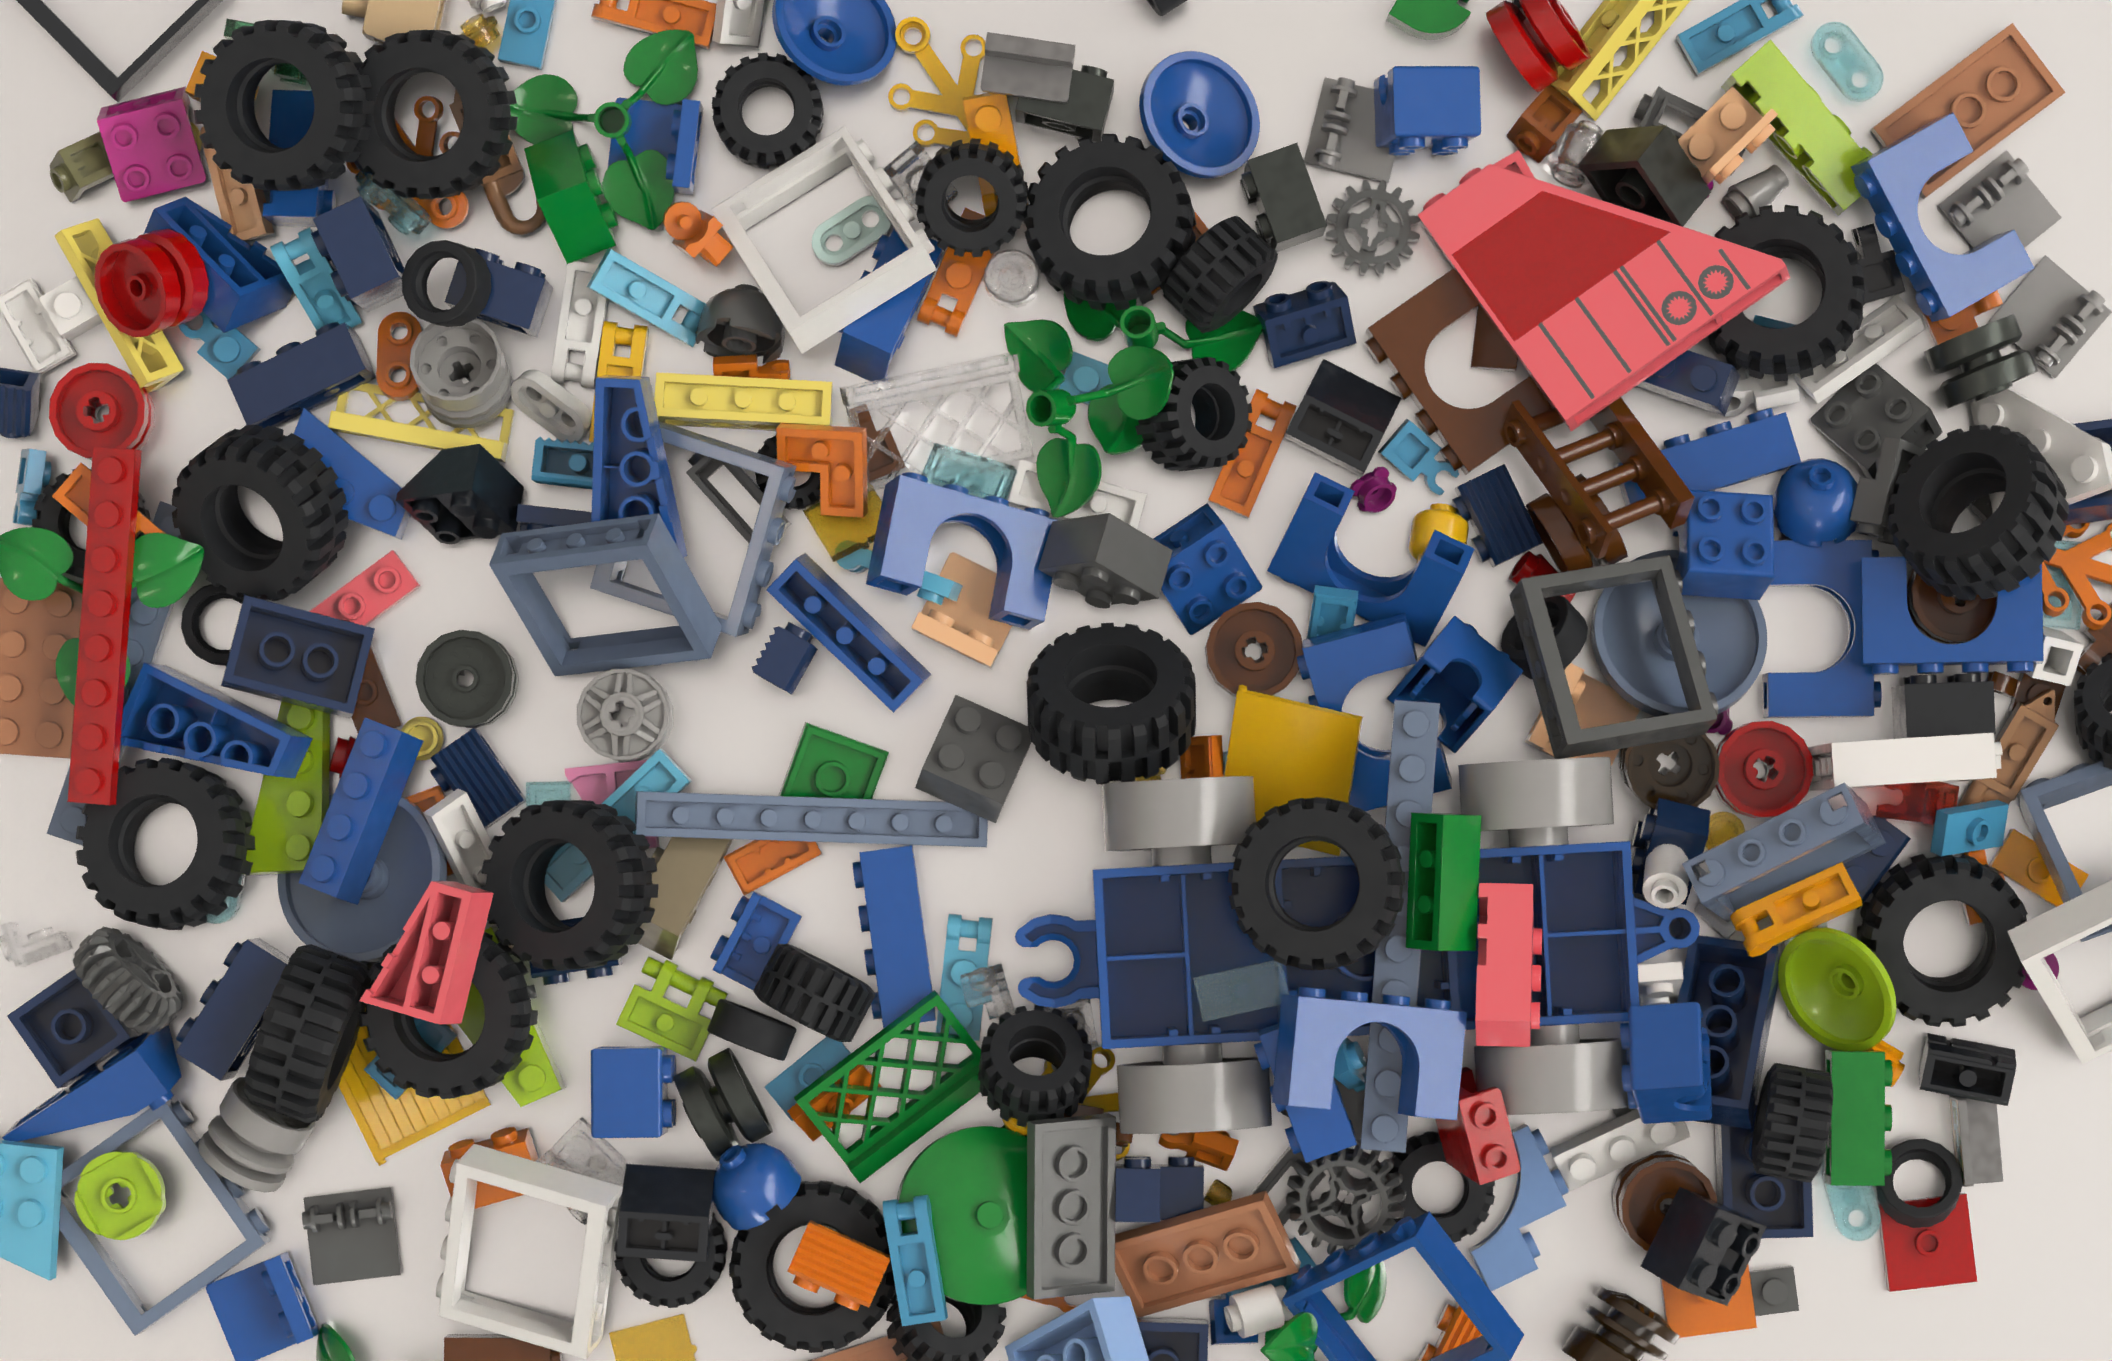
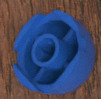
M1814 458L1801 461L1781 476L1773 496V514L1778 520L1777 527L1781 533L1796 543L1810 547H1822V541L1836 539L1835 544L1846 540L1855 531L1858 524L1850 520L1858 484L1849 470L1835 461Z
M766 1143L736 1145L721 1155L719 1164L715 1169L713 1203L721 1217L734 1230H748L770 1220L765 1213L776 1204L782 1210L790 1203L800 1187L801 1175L796 1170L793 1162L781 1150Z

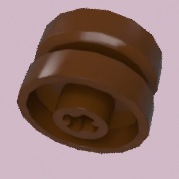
M1582 474L1575 476L1579 482L1586 480ZM1545 493L1526 504L1527 511L1537 532L1560 572L1594 567L1589 552L1602 566L1615 564L1628 557L1625 544L1618 529L1614 530L1605 557L1597 559L1589 547L1580 542L1575 528L1550 494ZM1598 494L1590 497L1603 515L1609 513L1608 508Z
M1913 568L1907 575L1908 611L1915 626L1928 638L1943 644L1965 643L1981 635L1992 622L1996 608V597L1982 599L1979 595H1976L1975 600H1959L1955 604L1954 597L1944 596L1933 587L1928 586Z
M1262 602L1239 604L1224 612L1211 628L1205 646L1207 668L1215 683L1231 696L1236 697L1239 685L1247 686V690L1273 696L1284 690L1299 671L1297 657L1303 655L1301 634L1292 618L1276 606ZM1249 644L1260 646L1262 654L1259 659L1253 660L1252 657H1246L1245 648Z
M1657 1151L1627 1165L1618 1175L1612 1192L1613 1211L1621 1228L1645 1251L1649 1250L1670 1205L1664 1204V1210H1660L1661 1202L1667 1198H1671L1673 1201L1679 1187L1704 1195L1717 1202V1195L1710 1180L1687 1158L1669 1151Z

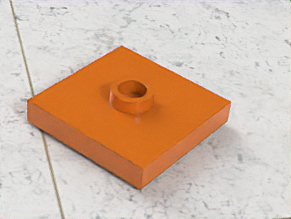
M1747 1265L1741 1277L1738 1291L1732 1296L1728 1306L1680 1290L1660 1278L1665 1321L1674 1332L1680 1335L1679 1338L1757 1328L1749 1265Z

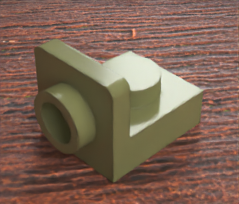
M100 132L59 150L49 165L50 177L54 186L59 192H64L70 202L79 199L85 190L114 177Z

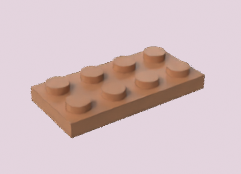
M2012 23L1874 126L1871 131L1882 146L1886 147L1930 121L1954 112L1974 152L1930 177L1920 193V196L1925 199L2066 92Z
M0 578V754L71 759L74 705L68 700L60 687L55 665L58 652L63 644L69 639L79 638L82 594L57 582L54 593L48 598L28 601L14 595L6 587L3 579Z
M1266 1191L1115 1234V1273L1126 1295L1130 1296L1133 1309L1138 1318L1298 1273L1301 1265Z

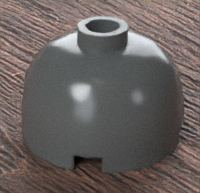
M748 284L737 285L735 288L726 289L711 297L703 308L696 333L697 344L703 341V351L708 355L719 357L757 354V357L763 356L762 363L772 362L780 357L785 339V327L765 295L757 287Z

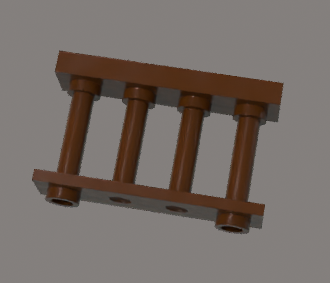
M1621 397L1590 418L1598 433L1558 449L1553 447L1543 431L1565 423L1555 408L1531 417L1519 399L1511 402L1503 426L1508 442L1519 450L1575 528L1580 542L1588 546L1597 559L1605 557L1615 529L1654 513L1662 517L1670 530L1685 524L1695 497ZM1605 448L1612 450L1623 464L1581 482L1576 479L1566 465ZM1628 481L1637 483L1646 496L1644 499L1604 515L1590 498Z

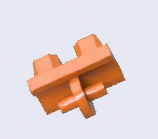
M676 202L665 211L663 217L664 228L670 236L675 238L671 243L685 254L693 258L699 254L708 263L710 262L714 266H718L733 249V246L717 233L723 224L714 216L698 210L691 203Z

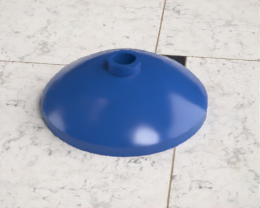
M774 0L773 26L782 48L798 67L821 81L843 86L868 82L885 69L894 55L897 43L895 38L896 25L892 12L885 0Z
M1184 51L1168 56L1158 63L1147 75L1139 100L1141 122L1151 145L1163 152L1162 158L1166 162L1172 161L1179 171L1190 176L1210 179L1223 177L1234 172L1250 158L1257 145L1260 132L1258 107L1247 83L1230 65L1207 53ZM1183 121L1188 124L1189 129L1184 125Z

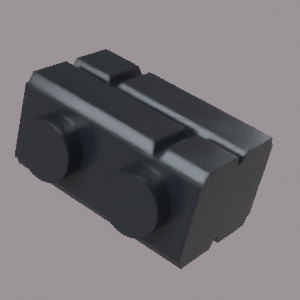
M1927 1033L1919 1070L1920 1090L2008 1106L2016 1072L2015 1049L1956 1038L1947 1040L1946 1036Z

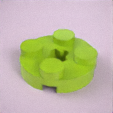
M114 1151L102 1154L90 1161L79 1176L81 1178L78 1182L77 1191H75V1208L82 1223L97 1235L113 1240H127L138 1237L155 1225L160 1214L166 1208L165 1185L160 1172L151 1161L137 1152ZM115 1183H118L122 1188L128 1187L131 1195L127 1198L129 1204L125 1208L121 1203L112 1204L109 1197L114 1194L112 1186Z

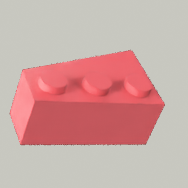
M431 881L403 928L404 934L393 952L388 953L381 964L383 968L372 987L365 990L359 1001L439 1025L462 1024L494 893L454 881Z
M1479 883L1475 1015L1476 1046L1530 1047L1531 1029H1540V1002H1532V992H1541V965H1533V955H1542V928H1534L1533 884Z

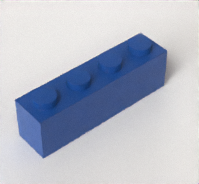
M1772 408L1748 415L1749 423L1732 428L1731 422L1727 421L1705 428L1707 436L1690 441L1689 434L1663 441L1665 449L1660 450L1689 490L1715 491L1790 468L1801 462L1786 412L1774 416ZM1618 463V464H1616L1613 468L1618 467V466L1623 465V464H1622V463ZM1628 481L1619 485L1625 506L1646 498L1637 483Z
M806 553L797 557L767 588V591L893 713L931 676V673Z
M364 718L298 883L358 905L423 740L371 719Z
M913 845L859 852L860 861L852 862L856 889L864 888L866 905L858 906L861 931H870L872 949L864 950L867 975H876L878 992L875 993L876 996L871 1003L873 1019H882L883 1028L887 1027L933 992ZM935 1007L920 1018V1023L936 1020Z

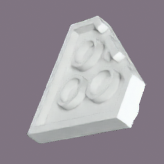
M2010 389L1970 403L1974 425H1986L1989 430L1992 425L2008 427L2011 432H2020L2037 447L2063 483L2067 492L2065 499L2069 505L2112 489V451L2108 443L2076 427V425ZM2005 492L1989 494L1993 513L2002 502Z

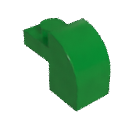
M1397 0L1389 12L1386 21L1416 38L1438 40L1446 38L1461 29L1469 19L1471 12L1458 5L1459 0ZM1461 0V1H1463L1464 3L1467 4L1469 0Z

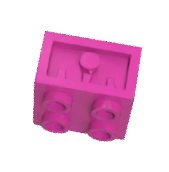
M186 86L101 107L97 123L119 195L123 202L205 182V169L188 116L190 99L185 92Z

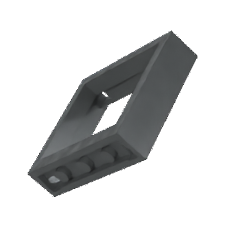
M1670 555L1523 578L1510 593V600L1555 759L1704 735L1716 722L1718 715L1717 699L1713 692H1709L1705 678V657L1701 651L1697 650L1693 636L1695 630L1694 619L1691 612L1685 609L1681 595L1683 590L1682 577L1680 572L1674 569ZM1651 581L1689 711L1581 729L1544 598Z

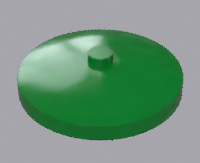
M993 1126L964 1128L940 1137L928 1145L911 1163L900 1184L897 1200L899 1203L913 1201L914 1196H929L944 1295L962 1303L976 1305L1001 1304L1026 1295L1027 1137L1009 1129ZM915 1219L901 1221L903 1233L917 1231Z

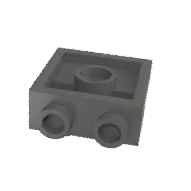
M1885 436L1883 447L1876 458L1877 473L1875 479L1859 478L1850 517L1851 521L1858 523L1857 533L1877 537L1879 542L1896 546L1888 526V518L1891 514L1888 511L1891 494H1897V490L1894 488L1900 473L1906 474L1908 471V462L1915 454L1921 456L1926 451L1925 449L1900 438Z

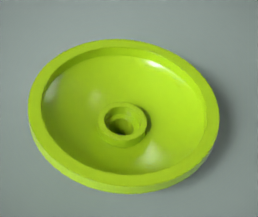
M1813 928L1800 933L1786 945L1778 964L1779 988L1789 1012L1811 1037L1836 1050L1864 1051L1875 1046L1887 1036L1896 1016L1895 991L1884 965L1865 944L1840 930Z

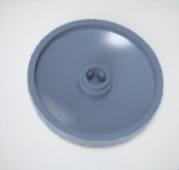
M1679 550L1652 552L1632 561L1670 555L1675 569ZM1646 581L1604 588L1598 598L1592 616L1591 642L1596 662L1607 682L1624 700L1650 715L1657 717L1689 711L1652 582ZM1682 595L1685 609L1691 612L1694 619V640L1697 650L1701 651L1705 657V678L1709 692H1713L1716 696L1719 714L1736 704L1747 693L1762 669L1767 651V628L1763 611L1758 600Z
M334 794L329 796V805ZM401 796L358 905L298 883L302 873L278 874V894L284 916L293 932L303 943L318 946L365 964L382 961L384 959L382 953L391 945L398 944L405 932L403 930L405 924L431 881H447V859L423 814V810Z

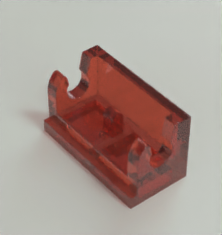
M1940 781L1884 785V787L1891 790H1901L1903 800L1897 806L1893 804L1877 805L1876 817L1909 825L1934 827L1937 810L1957 807L1959 786Z

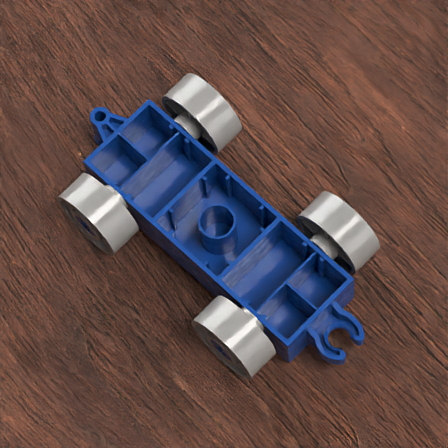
M1610 757L1543 759L1458 765L1461 814L1481 815V831L1508 830L1509 848L1480 849L1479 883L1533 884L1534 928H1542V955H1533V965H1541V992H1532V1002H1540V1029H1531L1530 1047L1474 1046L1476 1092L1491 1087L1499 1088L1507 1115L1585 1112L1629 1107L1627 1092H1624L1622 1084V1065L1628 1064L1626 1050L1622 1049L1621 1038L1580 1039L1579 1024L1629 1021V1008L1631 1006H1640L1637 964L1667 950L1689 947L1699 936L1700 925L1698 919L1687 909H1680L1678 907L1659 908L1649 902L1634 898L1630 841L1569 844L1568 827L1614 824ZM1253 776L1166 779L1102 784L1105 851L1151 849L1152 867L1092 870L1095 920L1075 921L1068 916L1048 914L1033 918L1019 928L1015 939L1020 946L1038 947L1045 941H1061L1072 951L1074 963L1071 972L1063 980L1051 982L1041 977H1027L1018 984V991L1022 997L1032 1003L1051 1008L1074 1004L1079 999L1099 998L1102 1049L1162 1046L1163 1061L1117 1065L1120 1133H1192L1271 1126L1269 1068L1262 1070L1258 1057L1222 1058V1043L1261 1041L1259 1030L1280 1022L1282 994L1298 995L1299 987L1326 989L1325 998L1340 999L1341 990L1368 993L1367 1002H1371L1375 950L1347 966L1327 970H1303L1293 966H1285L1274 961L1273 957L1267 953H1261L1252 945L1253 940L1247 933L1243 934L1237 924L1239 918L1236 910L1231 909L1229 896L1232 895L1231 883H1228L1229 869H1233L1234 862L1212 863L1211 846L1241 844L1247 835L1245 831L1253 822H1256ZM1349 856L1285 859L1281 861L1276 873L1275 890L1281 907L1292 919L1307 926L1322 927L1339 921L1351 910L1359 891V877L1357 869ZM1479 887L1476 951H1433L1421 949L1417 1006L1424 1007L1425 998L1452 1001L1451 1010L1467 1012L1465 1030L1476 1029ZM1370 1023L1356 1028L1348 1036L1369 1035Z

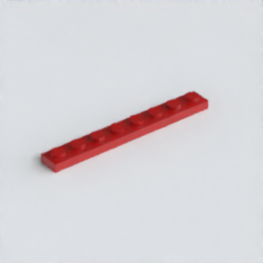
M93 447L67 802L116 805L142 450Z

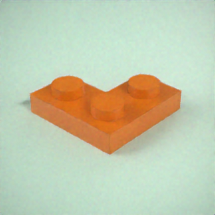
M780 423L776 427L777 459L796 465L795 471L820 473L821 515L863 518L868 513L866 428Z

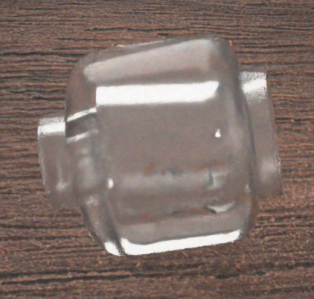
M1586 120L1565 125L1562 136L1548 151L1546 157L1551 175L1557 182L1570 188H1581L1583 185L1591 184L1578 164L1602 136L1603 131L1598 125Z
M1007 249L998 252L988 261L984 269V286L987 295L994 303L1004 308L1016 309L1027 305L1035 298L1040 288V272L1037 263L1029 254L1021 250ZM1010 269H1015V270H1017L1019 273H1017V274H1012V272L1010 271ZM1004 273L1009 277L1007 283L1003 279ZM1013 279H1019L1017 283L1012 284Z

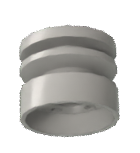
M474 319L463 326L453 327L431 323L418 334L411 348L410 368L427 410L439 422L454 428H475L491 422L504 410L511 396L512 376L496 334L484 322ZM466 377L469 382L464 384L460 379Z
M611 669L597 675L583 689L577 704V726L583 740L597 754L619 762L640 761L652 756L667 742L673 727V705L667 691L654 678L633 669ZM624 703L626 708L635 710V716L628 718L629 726L623 727L620 721H615L612 718V714L619 711V704Z
M239 1077L231 1084L219 1106L220 1115L211 1120L208 1125L209 1130L203 1134L199 1141V1153L211 1168L231 1182L254 1191L274 1192L283 1184L286 1173L294 1164L293 1154H297L303 1148L315 1127V1122L304 1123L252 1104L244 1095L245 1077Z

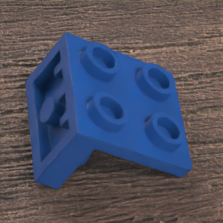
M619 97L616 99L615 103L621 105L622 102L628 98ZM683 99L682 105H661L654 101L639 100L628 110L632 118V124L629 132L625 135L634 156L636 157L639 153L650 149L660 152L667 159L666 179L673 180L672 187L675 193L693 195L704 109L701 102ZM611 139L608 167L616 161L627 160L616 139Z
M1208 503L1153 538L1173 550L1161 591L1190 635L1206 627L1221 617L1224 612L1239 605L1262 589L1260 581L1227 527Z
M288 1252L206 1286V1291L235 1361H255L296 1343L304 1342L321 1333Z

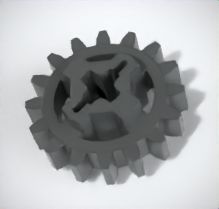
M1363 180L1361 192L1358 193L1351 186L1346 187L1345 192L1348 200L1345 202L1342 199L1335 198L1332 204L1339 213L1327 214L1326 217L1328 223L1335 225V229L1326 232V239L1337 240L1338 242L1331 253L1333 256L1340 255L1341 253L1347 256L1344 262L1346 269L1354 262L1359 263L1360 275H1365L1369 266L1375 267L1378 276L1383 275L1384 264L1389 263L1391 267L1397 270L1401 266L1398 255L1401 254L1410 258L1413 254L1407 242H1417L1420 238V234L1411 231V227L1420 223L1421 220L1418 216H1409L1408 211L1414 205V201L1408 200L1402 203L1399 200L1402 192L1400 187L1396 188L1392 193L1386 192V181L1381 180L1377 189H1371L1368 180ZM1371 199L1369 208L1360 214L1347 213L1355 204ZM1387 204L1396 210L1402 225L1391 220L1385 211ZM1375 209H1377L1378 226L1385 230L1384 232L1377 233L1369 247L1368 230L1361 227V224H1368L1370 218L1375 213ZM1344 231L1354 234L1360 244L1359 252L1350 246ZM1398 242L1396 247L1390 252L1375 256L1377 247L1383 243Z

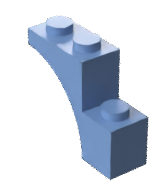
M1526 1124L1511 1130L1521 1170L1517 1173L1516 1188L1509 1209L1498 1226L1486 1238L1468 1249L1484 1283L1490 1291L1498 1289L1538 1269L1534 1258L1541 1255L1530 1232L1522 1235L1519 1228L1567 1206L1563 1195L1569 1193L1564 1179L1558 1169L1550 1172L1543 1157L1550 1153L1539 1129L1531 1132Z

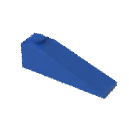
M169 1025L153 1035L148 1033L140 1034L133 1041L118 1050L119 1053L102 1066L103 1071L98 1066H95L69 1087V1093L63 1089L19 1119L2 1138L7 1141L20 1142L134 1115L147 1106L152 1111L161 1107L174 1096L171 1089L182 1077Z

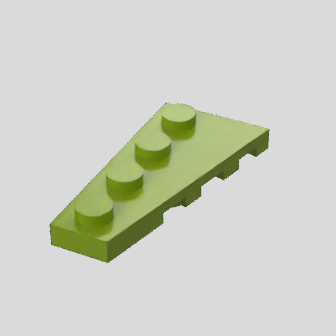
M281 701L277 721L313 739L295 778L263 776L253 824L249 834L255 836V850H247L246 861L253 862L250 875L302 873L329 808L330 713Z

